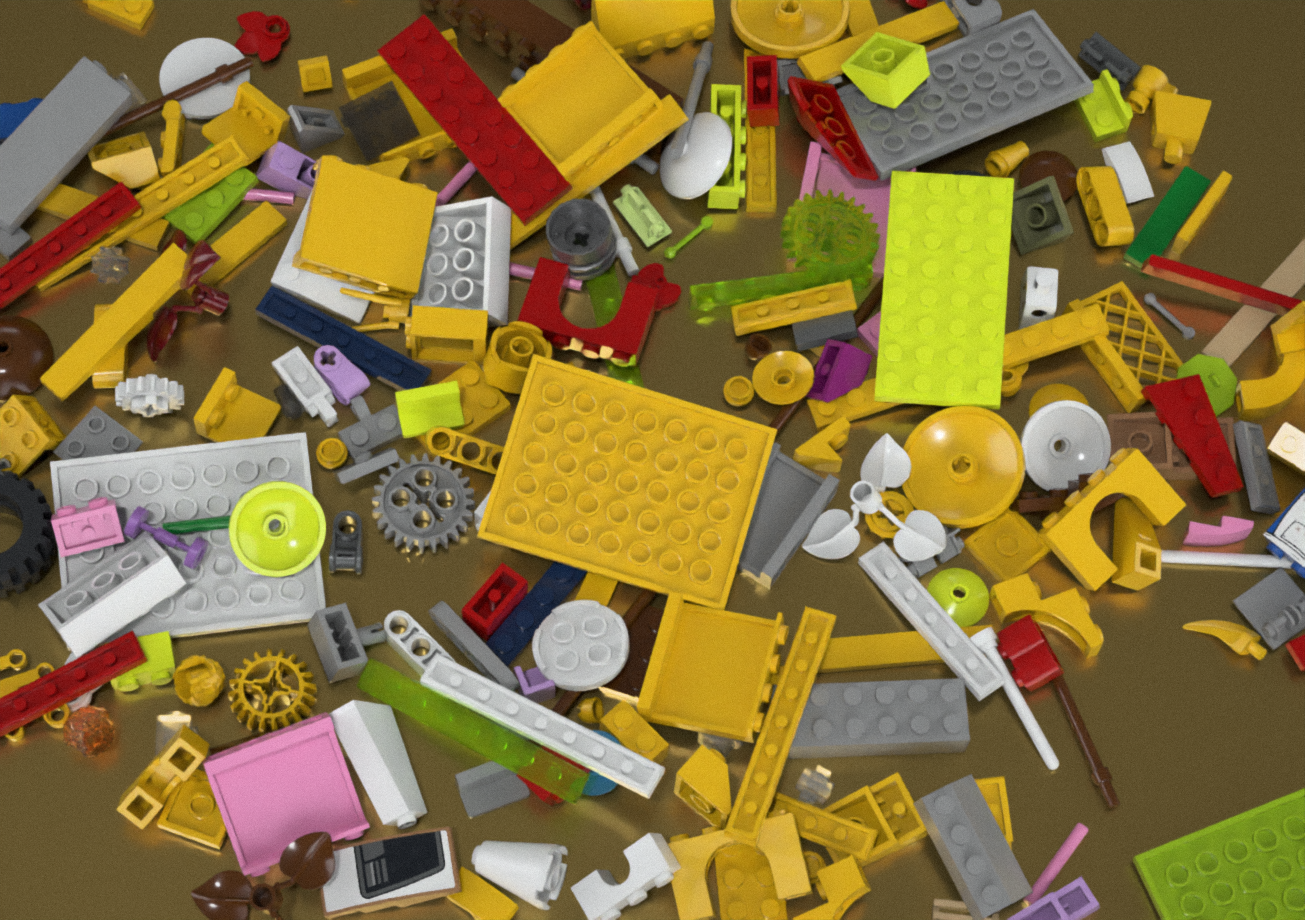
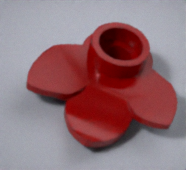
M260 11L241 14L237 16L236 20L245 32L237 40L234 47L245 55L258 53L259 59L262 62L272 60L280 53L281 43L288 39L290 25L287 20L279 15L267 16ZM274 29L280 30V32L271 33Z

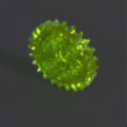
M831 189L828 190L826 196H823L819 190H816L814 198L805 193L802 201L796 199L793 207H788L783 218L780 237L784 238L782 248L789 249L786 256L788 259L797 258L794 265L795 268L802 265L806 266L805 275L815 271L816 280H819L822 274L827 275L829 282H832L834 275H837L840 281L843 282L847 273L854 279L858 270L864 273L868 264H872L879 249L878 241L880 234L876 233L879 225L878 223H870L873 213H863L865 204L856 207L854 205L856 197L854 196L848 201L844 200V192L842 191L838 198L833 196Z

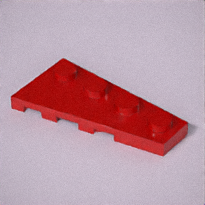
M1199 374L1145 386L1140 391L1146 400L1149 399L1156 408L1157 412L1155 414L1162 424L1166 423L1174 435L1173 441L1179 450L1183 449L1191 460L1189 465L1212 498L1238 492L1244 487Z

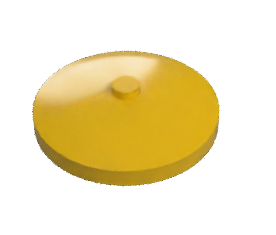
M731 0V23L738 37L752 49L765 55H777V58L798 59L800 56L834 44L842 37L848 24L849 1Z
M955 406L932 414L913 430L903 447L912 465L908 479L902 484L906 497L916 510L932 513L943 526L948 528H972L995 519L1013 503L1024 481L1026 470L1025 454L1016 432L1002 417L981 407Z

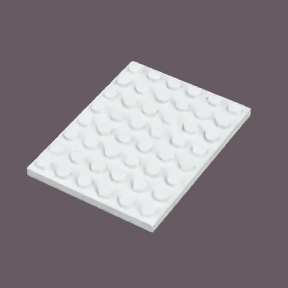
M306 432L50 462L55 514H57L56 509L63 506L75 505L77 509L89 506L88 501L95 498L107 497L108 501L115 499L125 542L62 558L58 549L61 588L133 540L124 534V530L130 516L138 506L149 510L146 524L157 529L158 527L163 528L162 523L229 516L236 503L247 491L269 481L292 482L305 488L313 495ZM276 519L269 523V529H276L279 526V520ZM229 528L175 534L180 537L179 541L190 547L197 537L208 541L207 550L194 570L184 565L188 552L178 547L173 549L154 539L170 557L186 584L179 588L176 594L154 605L147 614L137 617L128 623L121 632L111 635L99 643L97 647H101L104 643L111 642L132 630L137 637L169 631L171 638L309 622L317 610L326 608L320 552L306 568L295 574L283 577H269L250 570L238 559L230 543ZM142 529L141 532L139 533V535H141L142 533H144L145 530Z

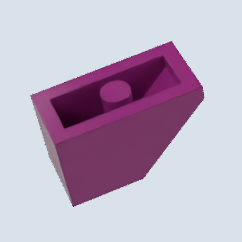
M827 339L814 372L813 386L805 396L828 403L859 387L868 373L873 356L846 342Z

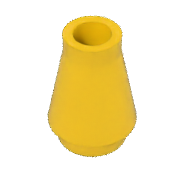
M1017 141L1012 145L991 151L985 159L986 170L992 177L1006 178L1029 155V149L1023 141Z

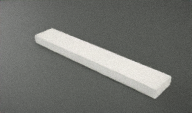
M884 541L859 557L858 564L958 678H964L965 686L979 701L1004 685L1005 678L976 648L970 638Z

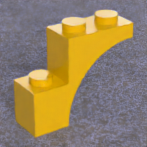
M1028 573L992 586L989 599L1001 624L1018 621L1030 614L1037 622L1050 625L1065 633L1077 644L1086 659L1098 654L1103 644V634L1097 624H1093L1089 616L1090 608L1084 596L1079 595L1076 587L1041 600L1042 593L1036 581H1031Z
M851 855L816 871L820 880L816 882L817 890L822 900L828 899L829 902L794 917L793 920H840L846 910L858 898L871 891L860 861Z

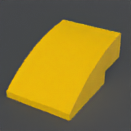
M898 772L871 787L866 785L823 809L879 831L868 861L859 860L862 867L929 835L913 804L915 801ZM826 847L834 863L849 857V855Z

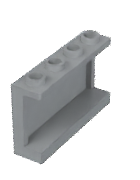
M776 442L771 449L737 565L739 571L768 589H771L819 516L837 493L840 482L839 479L831 474L826 479H823L780 452L781 445Z

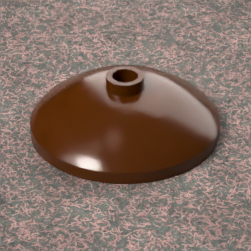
M14 315L0 316V348L8 347L7 351L0 352V403H6L12 395L30 396L43 386L40 378L54 363V352L48 335L38 324L24 317Z

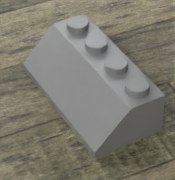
M972 774L954 781L913 803L973 920L984 919L1033 893Z

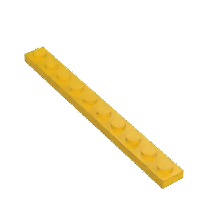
M1099 303L1005 334L1002 370L1092 341L1094 338L1109 335L1110 329ZM876 378L864 381L859 387L828 403L814 399L807 400V407L817 432H820L841 416H844L850 422L903 403L874 401Z

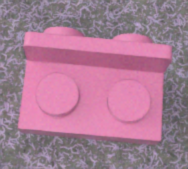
M99 497L88 501L89 506L76 509L75 505H67L56 509L57 514L51 515V523L61 558L125 542L115 499L108 501L107 497Z

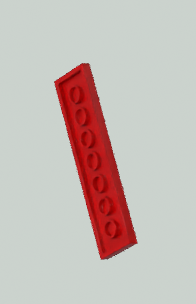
M425 14L377 50L384 62L503 202L510 207L511 211L524 226L573 189L571 184L557 170L556 166L507 109L503 108L494 94Z

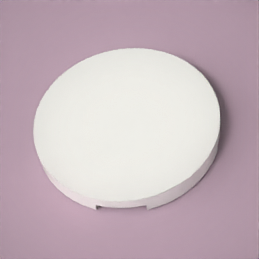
M197 38L186 41L174 48L167 55L161 66L159 81L162 95L164 96L215 72V68L225 63L228 66L245 57L236 47L220 39ZM249 69L233 76L234 80L226 84L218 83L180 101L181 113L190 120L192 118L211 119L221 115L233 107L238 86L245 81L250 83Z
M574 600L561 604L551 610L552 613L535 630L532 651L540 673L547 680L553 679L555 686L565 690L587 691L607 684L619 674L629 656L630 639L623 619L608 607L599 604L598 601Z

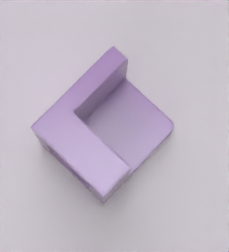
M520 665L513 667V674L520 684V687L517 689L519 695L537 704L555 697V683L553 679L547 680L540 673L538 667L522 672Z

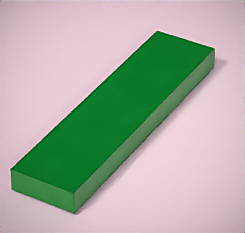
M1185 166L1123 258L1142 269L1143 262L1150 255L1154 254L1161 257L1210 186L1211 180Z

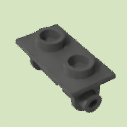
M1097 31L1090 40L1086 38L1080 45L1082 50L1078 56L1099 73L1108 69L1111 77L1117 79L1122 91L1126 89L1141 69L1138 64Z

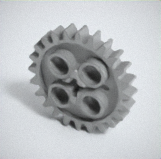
M424 453L422 461H417L415 455L411 454V463L406 464L400 458L398 469L391 465L388 466L390 476L380 474L379 479L382 485L374 486V493L377 496L372 497V506L377 507L373 509V517L379 519L377 521L378 530L386 528L384 531L386 540L395 536L394 544L396 547L406 542L407 552H410L413 546L417 545L420 554H423L425 546H430L432 552L436 553V544L441 543L447 549L449 548L448 538L459 541L457 530L462 532L468 531V525L465 521H473V513L469 510L475 509V501L471 500L474 497V489L467 488L470 485L469 477L461 478V467L452 471L451 460L442 465L438 455L431 462L428 459L427 453ZM421 479L432 481L430 485L424 487L417 484ZM408 484L413 489V492L407 487H404V485ZM397 499L409 501L407 505L401 507L393 504ZM443 500H449L454 503L449 508H442L438 505ZM434 514H435L438 518H440V519H442V520H444V521H443V522H438V521L435 519ZM419 520H426L430 522V525L426 528H418L415 526V523Z

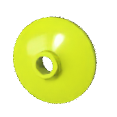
M962 568L943 570L932 578L927 587V591L959 627L973 626L986 614L989 606L988 589L982 579L969 570ZM960 590L964 593V597L957 598L953 592Z

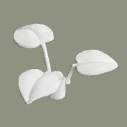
M889 434L883 435L871 448L861 467V481L855 483L851 488L850 497L855 503L851 506L853 520L846 511L841 509H831L819 516L810 530L807 539L802 544L805 551L823 559H839L848 556L857 548L861 539L859 532L854 528L859 523V511L865 514H872L878 510L886 515L896 526L901 528L895 534L893 542L896 552L902 558L908 561H922L941 553L945 549L947 543L945 529L938 518L932 513L924 510H914L907 516L904 524L882 504V497L879 492H884L886 487L897 488L908 479L912 468L911 460L907 453Z

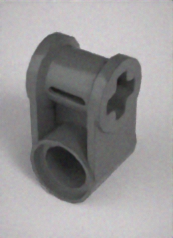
M342 511L337 514L333 522L332 544L330 545L329 573H335L336 570L356 571V574H362V521L360 516L354 511ZM347 524L356 527V530L350 534L340 531Z

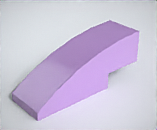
M1081 876L1055 893H1049L1007 920H1081L1100 909V906Z

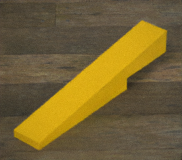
M172 243L43 374L40 382L63 402L154 319L153 313L180 289V280L185 270L184 263L187 254L175 243Z

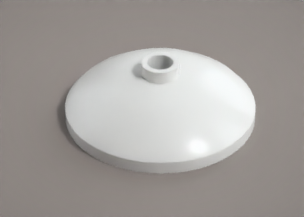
M710 112L698 113L693 116L680 158H673L670 155L676 130L670 134L663 147L660 158L661 181L664 188L677 198L693 199L707 192L722 176L729 162L732 150L730 128L724 119Z
M1071 400L1051 402L1037 410L1027 421L1020 439L1025 454V472L1036 485L1047 491L1053 488H1068V480H1078V474L1095 473L1099 469L1104 471L1111 452L1109 431L1101 416L1091 407ZM1057 440H1060L1062 446L1056 451L1054 444Z

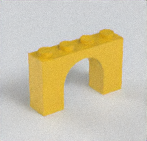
M1121 448L1110 458L1112 463L1104 471L1099 469L1093 473L1087 480L1089 485L1081 492L1077 490L1064 501L1066 506L1058 514L1053 512L1047 516L1041 523L1043 528L1037 532L1041 539L1087 590L1096 591L1118 570L1095 543L1090 531L1091 514L1102 498L1117 492L1127 496L1155 526H1165L1186 506L1185 502L1138 448Z
M785 809L769 812L756 848L760 849L769 860L778 899L782 902L814 894L795 816L793 813L786 814ZM721 825L702 829V835L690 838L689 834L685 833L669 838L670 843H668V846L681 866L679 870L673 873L674 879L671 881L680 920H710L717 918L708 882L710 865L715 856L723 849L736 844H745L724 837L725 829L722 830Z

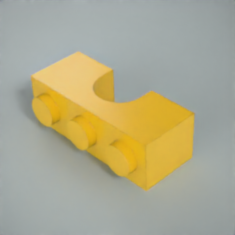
M183 724L122 794L116 810L143 830L164 806L167 797L181 780L185 782L206 758L210 744Z

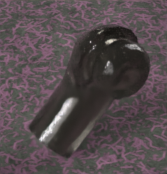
M287 385L275 388L273 392L284 416L292 420L301 418L304 413L303 403L293 398Z

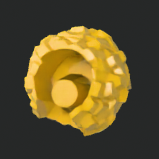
M195 654L182 661L173 673L172 678L174 679L175 692L178 697L186 704L200 707L211 704L224 688L225 674L217 661L206 658L205 655L199 656Z

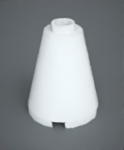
M485 840L481 846L477 845L475 847L471 861L475 865V871L538 909L549 910L551 908L547 904L549 899L556 901L564 882L567 864L561 863L562 854L568 856V851L565 846L559 844Z

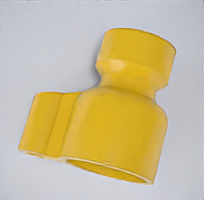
M1144 65L1133 81L1134 91H1130L1124 102L1130 104L1133 112L1144 114L1150 105L1149 99H1153L1156 90L1177 94L1178 89L1168 83L1166 75L1161 70L1151 65Z

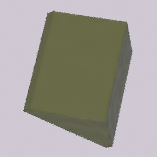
M1049 176L1013 193L1011 228L1021 255L1062 243L1074 233L1054 176Z

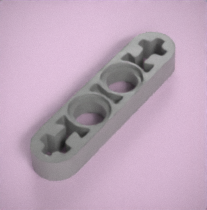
M444 601L438 602L428 610L430 617L438 628L487 679L513 692L520 687L517 678L510 669Z

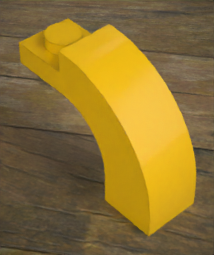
M1274 342L1277 372L1265 379L1240 381L1236 388L1235 405L1238 421H1253L1270 417L1281 411L1291 402L1305 378V350L1278 356Z

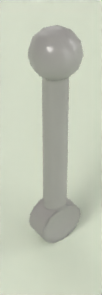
M1148 293L1144 296L1145 303L1153 305L1179 328L1184 339H1193L1195 335L1194 328L1184 326L1156 301V296L1153 293Z

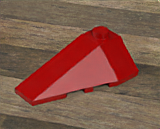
M790 76L787 79L790 102L796 113V119L801 126L853 177L876 181L879 176L833 84Z

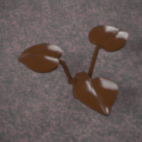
M328 832L309 833L296 839L286 847L280 857L279 867L285 875L291 877L288 881L277 882L274 886L261 883L252 888L251 882L244 874L234 870H227L214 875L204 884L192 890V898L200 911L210 920H247L249 915L248 905L263 913L270 914L275 920H284L278 913L283 904V896L280 892L282 889L294 885L297 881L303 889L315 890L326 885L332 878L335 870V855L331 835Z

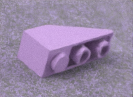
M278 141L265 152L256 176L261 181L280 191L293 192L295 196L308 199L315 181L317 170L312 168L316 161Z

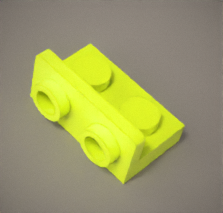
M1108 69L1103 70L1099 79L1092 81L1094 84L1093 93L1073 100L1094 142L1127 132L1133 118L1130 104L1124 102L1120 94V86L1117 79L1111 77Z

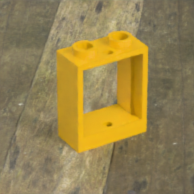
M413 305L412 317L406 316L405 321L406 348L411 349L412 360L467 364L474 359L478 365H483L489 339L488 311Z

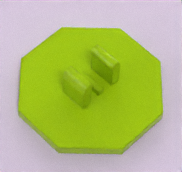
M1197 354L1178 367L1176 379L1200 375L1216 417L1234 405L1237 378L1224 359Z

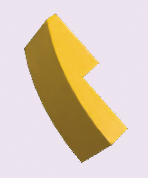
M463 866L459 869L462 892L445 896L446 899L471 913L475 920H510L519 909L518 905Z

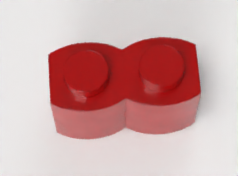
M1030 614L996 633L1000 640L997 643V648L1005 660L1010 658L1015 668L1011 671V674L1020 688L1025 686L1026 689L1032 692L1065 673L1041 627Z

